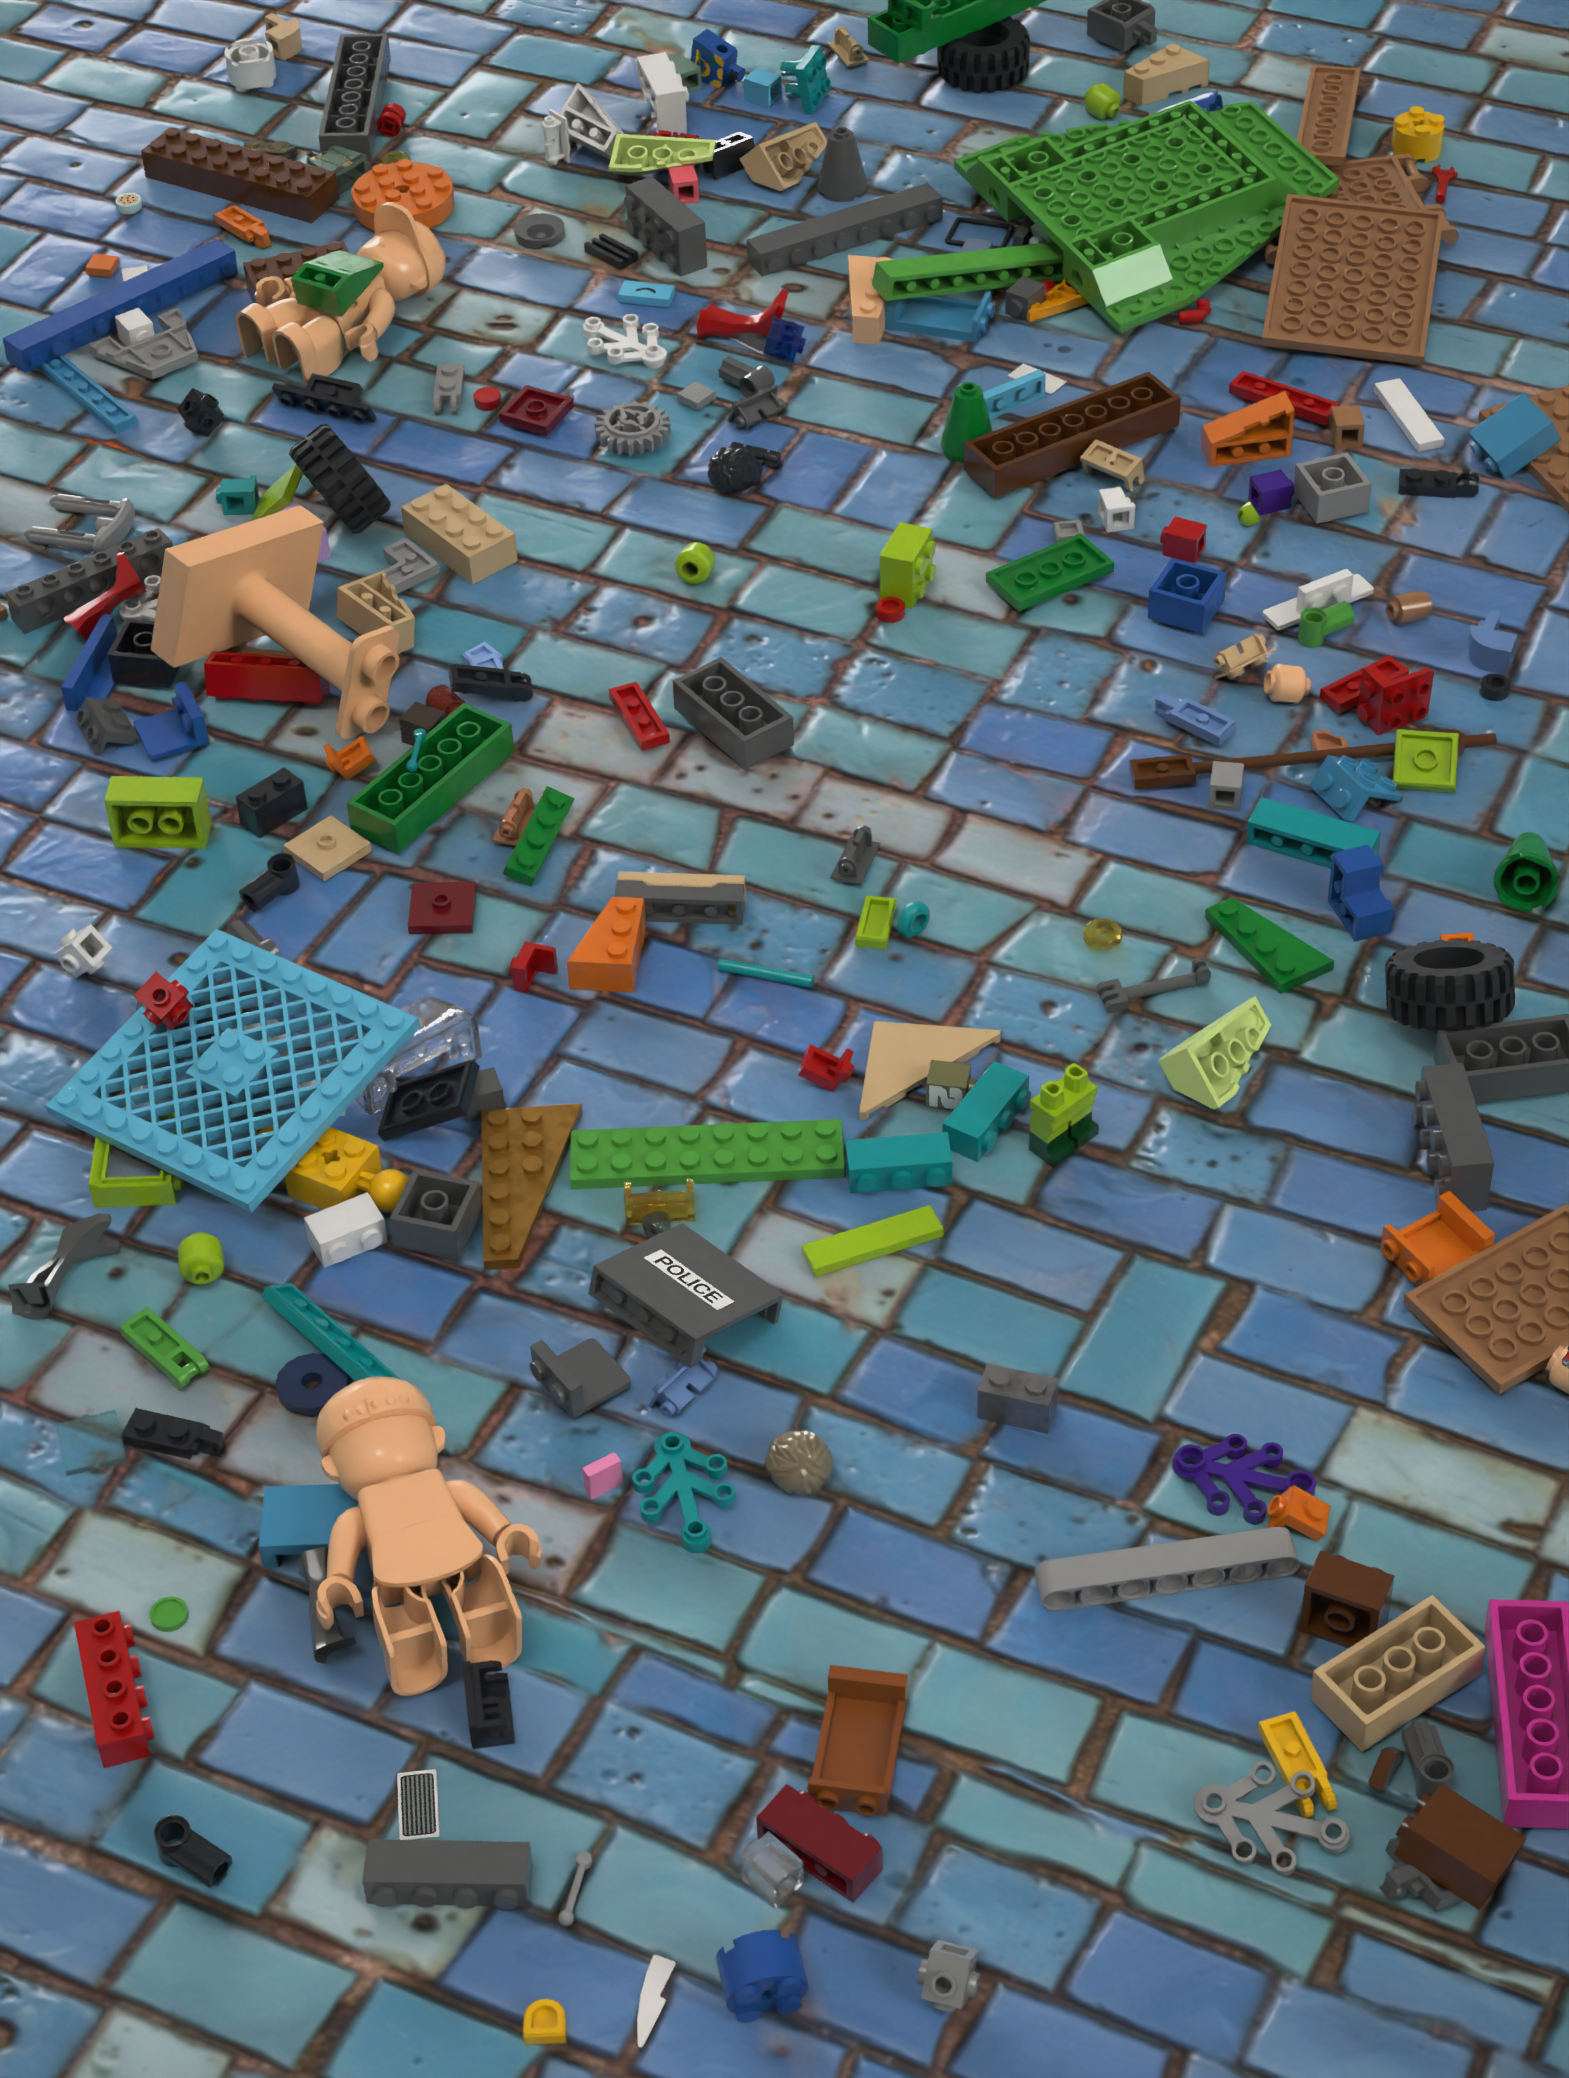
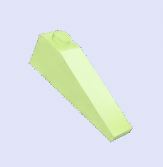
M617 134L609 171L614 174L640 176L668 170V167L713 161L716 140Z
M1256 996L1174 1047L1161 1057L1158 1062L1174 1090L1212 1109H1217L1236 1095L1240 1087L1238 1082L1241 1076L1248 1072L1250 1068L1248 1062L1253 1052L1259 1050L1271 1024Z

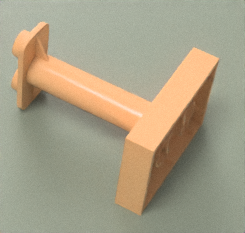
M299 505L165 549L151 651L175 668L209 656L212 651L220 652L267 635L342 692L335 732L339 737L349 739L365 732L371 734L378 731L385 724L390 713L387 699L391 678L399 666V655L396 653L399 632L392 626H385L363 634L351 643L309 611L324 522Z

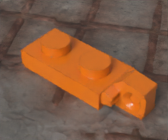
M232 205L214 214L216 224L244 241H253L257 247L262 249L271 246L270 233L265 227L264 222L240 207Z

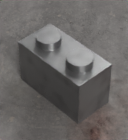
M987 1363L978 1388L977 1418L1048 1434L1057 1409L1058 1378Z

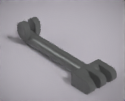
M1197 957L1192 961V973L1123 988L1119 979L1099 983L1096 989L1098 994L1101 995L1100 998L1103 1004H1105L1107 1012L1116 1013L1128 1010L1130 999L1209 983L1211 972L1206 966L1204 958Z

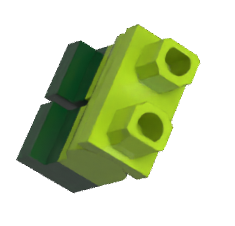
M1072 1063L1065 1069L1063 1077L1057 1081H1047L1041 1086L1040 1093L1030 1100V1108L1034 1111L1030 1117L1029 1150L1052 1167L1071 1155L1075 1148L1079 1149L1099 1134V1125L1092 1120V1105L1096 1101L1095 1095L1097 1094L1098 1086L1088 1080V1072L1079 1065Z

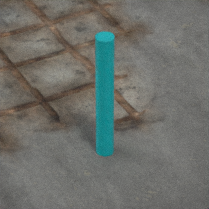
M720 958L718 962V971L807 988H812L814 984V975Z

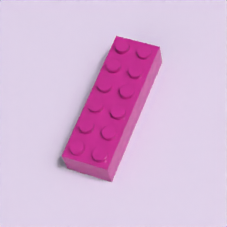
M1489 1599L1484 1629L1503 1823L1508 1827L1569 1829L1568 1601Z

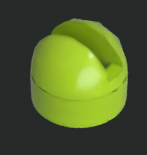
M1250 501L1238 510L1237 518L1243 526L1250 527L1262 521Z

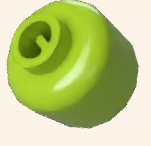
M1105 83L1093 84L1084 95L1086 110L1098 120H1104L1109 117L1114 118L1121 109L1119 93Z
M700 542L690 543L676 557V573L686 583L700 584L713 571L716 563L715 555L706 544Z
M196 1232L181 1241L178 1246V1268L182 1278L190 1283L203 1285L213 1282L221 1276L224 1271L223 1245L218 1238L205 1232Z

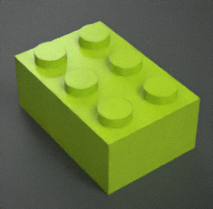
M111 776L104 803L114 847L206 849L212 821L203 777Z

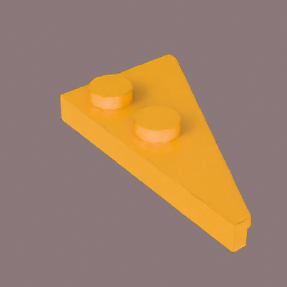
M1064 278L1061 284L1056 285L1046 294V299L1043 303L1036 302L1031 306V309L1027 311L1026 320L1033 322L1089 304V302Z

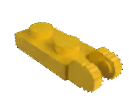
M1296 1711L1258 1722L1257 1730L1285 1786L1291 1783V1778L1296 1772L1307 1771L1315 1779L1317 1794L1325 1810L1337 1809V1799L1327 1779L1328 1773ZM1301 1779L1296 1782L1295 1786L1299 1790H1306L1311 1784L1308 1780ZM1310 1797L1295 1800V1805L1303 1818L1314 1816V1806Z

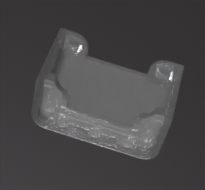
M434 996L419 998L401 1008L400 1010L418 1017L421 1027L357 1096L355 1101L370 1116H373L385 1109L382 1103L384 1094L388 1090L391 1093L397 1090L395 1078L444 1052L452 1060L458 1058V1055L465 1061L472 1059L476 1061L481 1058L482 1052L476 1017L469 1010ZM358 1034L341 1039V1042L359 1039ZM337 1057L331 1059H326L327 1064L333 1062H338Z

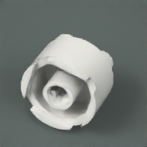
M245 38L233 42L231 49L228 50V47L225 49L229 82L236 87L237 91L246 92L249 89L259 87L270 88L274 85V79L277 74L273 46L270 42L266 41V44L260 43L258 38Z

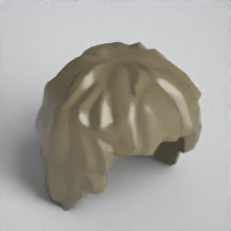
M795 1430L793 1432L786 1431L784 1434L775 1437L767 1449L764 1465L770 1473L773 1483L777 1484L779 1488H782L789 1494L810 1495L819 1492L823 1483L829 1480L834 1463L831 1452L821 1437L809 1430Z

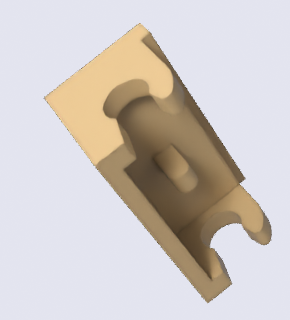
M1095 439L1080 456L1085 473L1091 474V467L1123 480L1125 489L1133 492L1134 480L1139 485L1144 481L1142 458Z

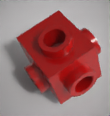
M157 971L134 994L135 999L146 1009L142 1014L156 1027L162 1023L170 1031L176 1025L185 1021L189 1015V1010L193 1007L186 998L189 991L175 979L171 983L168 982Z

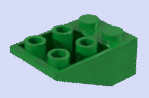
M341 250L307 261L291 278L297 304L342 317L384 268L383 262Z

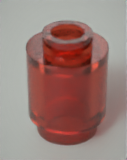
M447 685L433 687L428 692L425 701L427 706L446 712V717L463 703H466L455 692H451Z

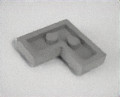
M407 537L383 548L384 558L392 564V566L384 569L387 574L389 584L395 586L396 594L440 573L439 563Z

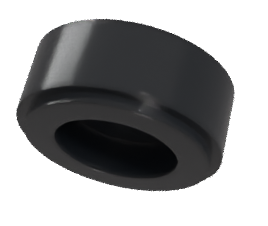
M1488 674L1481 678L1479 694L1483 698L1490 701H1501L1508 697L1510 681L1505 676Z

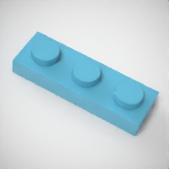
M1038 369L983 392L990 420L1044 398L1046 374Z

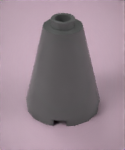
M837 127L828 136L817 183L818 193L820 195L821 192L825 194L826 199L829 201L850 202L854 200V196L860 193L861 197L865 195L868 183L854 133L846 127Z

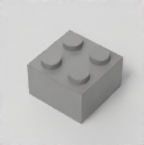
M1348 452L1295 464L1294 494L1316 524L1369 512L1372 484Z

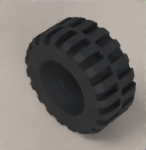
M1009 16L1000 22H995L981 30L969 33L963 38H957L946 43L944 46L937 47L938 72L944 81L949 82L955 88L960 87L963 91L972 90L974 93L987 91V93H991L995 90H1006L1008 86L1013 87L1019 81L1021 82L1029 70L1030 35L1019 20H1013Z
M319 425L291 448L289 455L353 534L363 532L389 510L391 502L329 425Z
M1453 939V941L1435 940V942L1429 943L1421 942L1415 946L1409 945L1403 947L1402 950H1397L1389 957L1385 964L1387 1010L1395 1021L1398 1020L1404 1026L1410 1025L1412 1028L1428 1029V1031L1472 1030L1475 1027H1487L1493 1022L1498 1023L1502 1021L1504 1017L1510 1015L1515 1006L1514 960L1504 948L1496 947L1491 943H1481L1475 940L1463 941V939Z

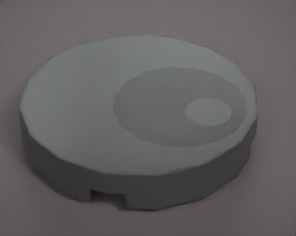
M531 214L524 216L514 225V235L516 241L526 248L539 249L542 248V245L548 244V247H552L561 242L565 236L564 222L552 214Z

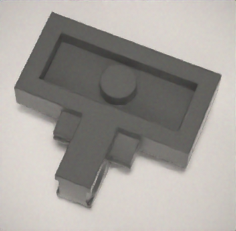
M1401 1838L1390 1839L1385 1851L1395 1864L1391 1871L1386 1873V1878L1379 1887L1388 1900L1401 1898L1410 1892L1413 1897L1422 1895L1434 1911L1464 1901L1396 1856L1394 1852Z

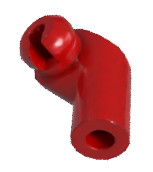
M1208 298L1198 299L1196 301L1197 309L1178 311V324L1202 322L1212 312L1210 300Z

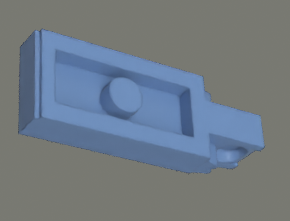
M1162 692L1155 699L1154 712L1218 747L1236 731L1237 723L1234 720L1187 697L1183 700H1177Z

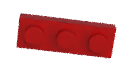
M1390 655L1372 663L1390 681L1409 674V670ZM1363 668L1321 688L1320 699L1339 714L1358 705Z
M637 681L609 689L611 702L641 751L670 743L669 732Z

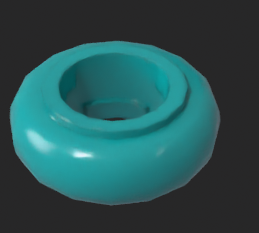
M914 901L903 908L896 924L897 931L901 936L911 938L926 928L930 918L928 906L924 902Z

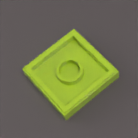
M297 465L292 467L262 494L251 521L276 513L290 505L303 476V472Z
M1397 729L1393 781L1397 785L1396 789L1455 793L1459 733Z

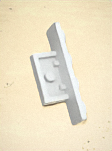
M1344 569L1298 587L1296 598L1263 610L1262 617L1276 630H1282L1300 623L1301 612L1304 609L1319 608L1323 610L1344 600L1347 603H1351L1373 594L1374 587L1359 574L1353 575L1348 569Z

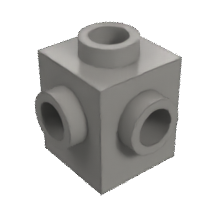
M938 1940L930 1949L929 1958H923L919 1968L917 1983L923 1985L921 1999L931 2001L932 2007L943 2011H955L956 2008L962 2009L969 2000V1997L975 1998L977 1995L981 1974L974 1971L979 1950Z

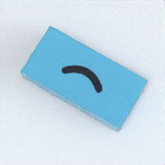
M624 280L618 293V302L669 308L675 295V285Z

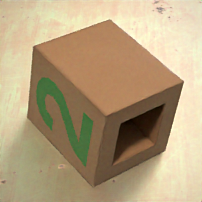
M1331 406L1329 431L1334 449L1362 447L1365 424L1360 406Z

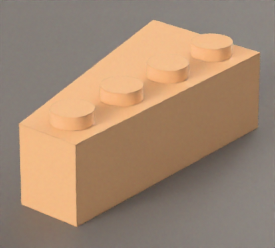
M848 255L853 343L879 345L885 329V305L887 301L872 286L874 269L878 261L896 259Z

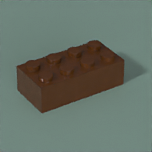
M344 241L331 242L315 248L307 247L296 252L279 253L276 256L255 258L249 262H244L247 290L253 303H256V284L261 279L273 276L279 277L283 281L293 277L307 261L337 250L349 253Z

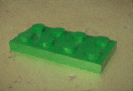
M1080 533L986 572V583L1019 612L1114 572V562Z

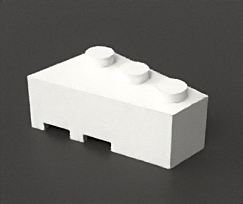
M665 52L637 57L638 80L646 103L651 102L654 112H651L650 115L652 121L657 120V132L663 130L672 132V134L673 132H677L678 135L680 133L687 134L686 102L689 101V93L687 87L682 85L681 75L676 74L674 62L669 60Z
M577 83L559 113L567 118L568 138L611 160L616 135L624 133L593 95Z

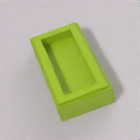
M865 896L855 936V947L887 950L897 909L896 898Z

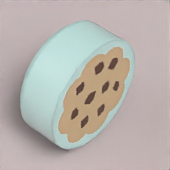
M125 193L116 198L118 212L122 214L137 213L142 208L141 197L136 193Z

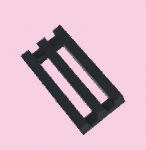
M603 233L599 235V239L596 237L591 239L592 244L590 242L584 243L585 252L619 270L639 260L638 251Z

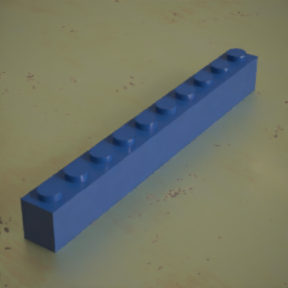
M215 239L3 338L6 359L22 372L27 373L40 367L44 362H51L60 355L70 353L116 331L115 316L139 308L148 316L238 273L235 250Z

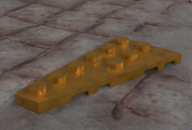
M582 1103L481 1110L484 1270L520 1267L531 1241V1232L535 1222L540 1219L544 1200L549 1196L564 1160L563 1154L567 1144L571 1143V1130H574L576 1122L580 1121L582 1116Z

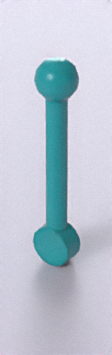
M421 728L413 732L415 744L411 760L406 764V768L410 772H415L418 769L417 758L421 741L427 737L426 731Z

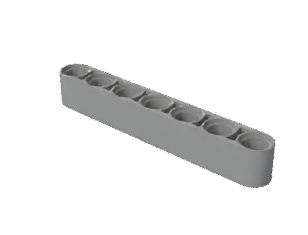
M1271 1527L1052 1559L1039 1564L1035 1568L1034 1575L1043 1607L1050 1611H1061L1284 1578L1294 1574L1299 1569L1300 1562L1290 1531L1284 1527Z

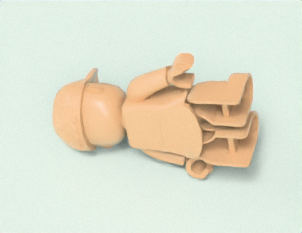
M391 202L381 204L374 213V236L359 248L356 255L383 262L384 268L346 313L340 317L297 304L291 282L292 277L283 281L281 278L273 276L263 278L256 284V303L248 305L238 312L235 317L243 354L251 356L263 347L267 362L273 364L277 361L278 367L282 370H286L299 360L305 386H307L312 373L323 376L330 375L339 367L343 357L358 346H360L362 357L369 362L375 360L378 356L376 341L387 330L395 315V302L404 300L412 295L423 297L439 284L446 272L444 250L432 231L422 223L415 221L412 214L405 207Z
M368 1377L344 1387L335 1393L320 1411L317 1420L316 1437L322 1456L321 1467L324 1474L330 1480L338 1481L341 1488L354 1500L358 1501V1506L347 1509L338 1516L332 1527L328 1548L327 1576L319 1585L317 1591V1618L325 1630H330L334 1623L332 1609L342 1604L352 1607L355 1618L364 1616L363 1600L360 1591L353 1584L359 1553L366 1548L374 1580V1588L372 1590L374 1627L384 1654L385 1670L394 1693L401 1696L422 1694L433 1689L446 1678L448 1672L447 1644L431 1600L428 1599V1597L442 1593L447 1600L457 1626L459 1645L465 1662L477 1663L494 1660L502 1662V1669L507 1667L520 1656L522 1651V1616L506 1574H509L508 1557L522 1555L528 1559L529 1567L537 1570L542 1561V1549L537 1534L527 1525L511 1524L493 1501L477 1486L465 1480L445 1481L440 1470L436 1469L438 1454L445 1446V1431L443 1427L436 1426L431 1405L419 1388L407 1381L392 1377ZM466 1523L475 1528L496 1547V1558L487 1554L483 1555V1544ZM400 1602H401V1604H399V1605H395V1606H392V1607H386V1606H390V1605L397 1604V1603H400Z

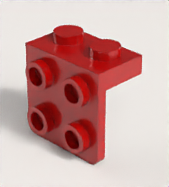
M1373 664L1364 667L1360 683L1357 716L1377 735L1423 719L1429 712L1434 672L1430 668H1424L1390 681Z

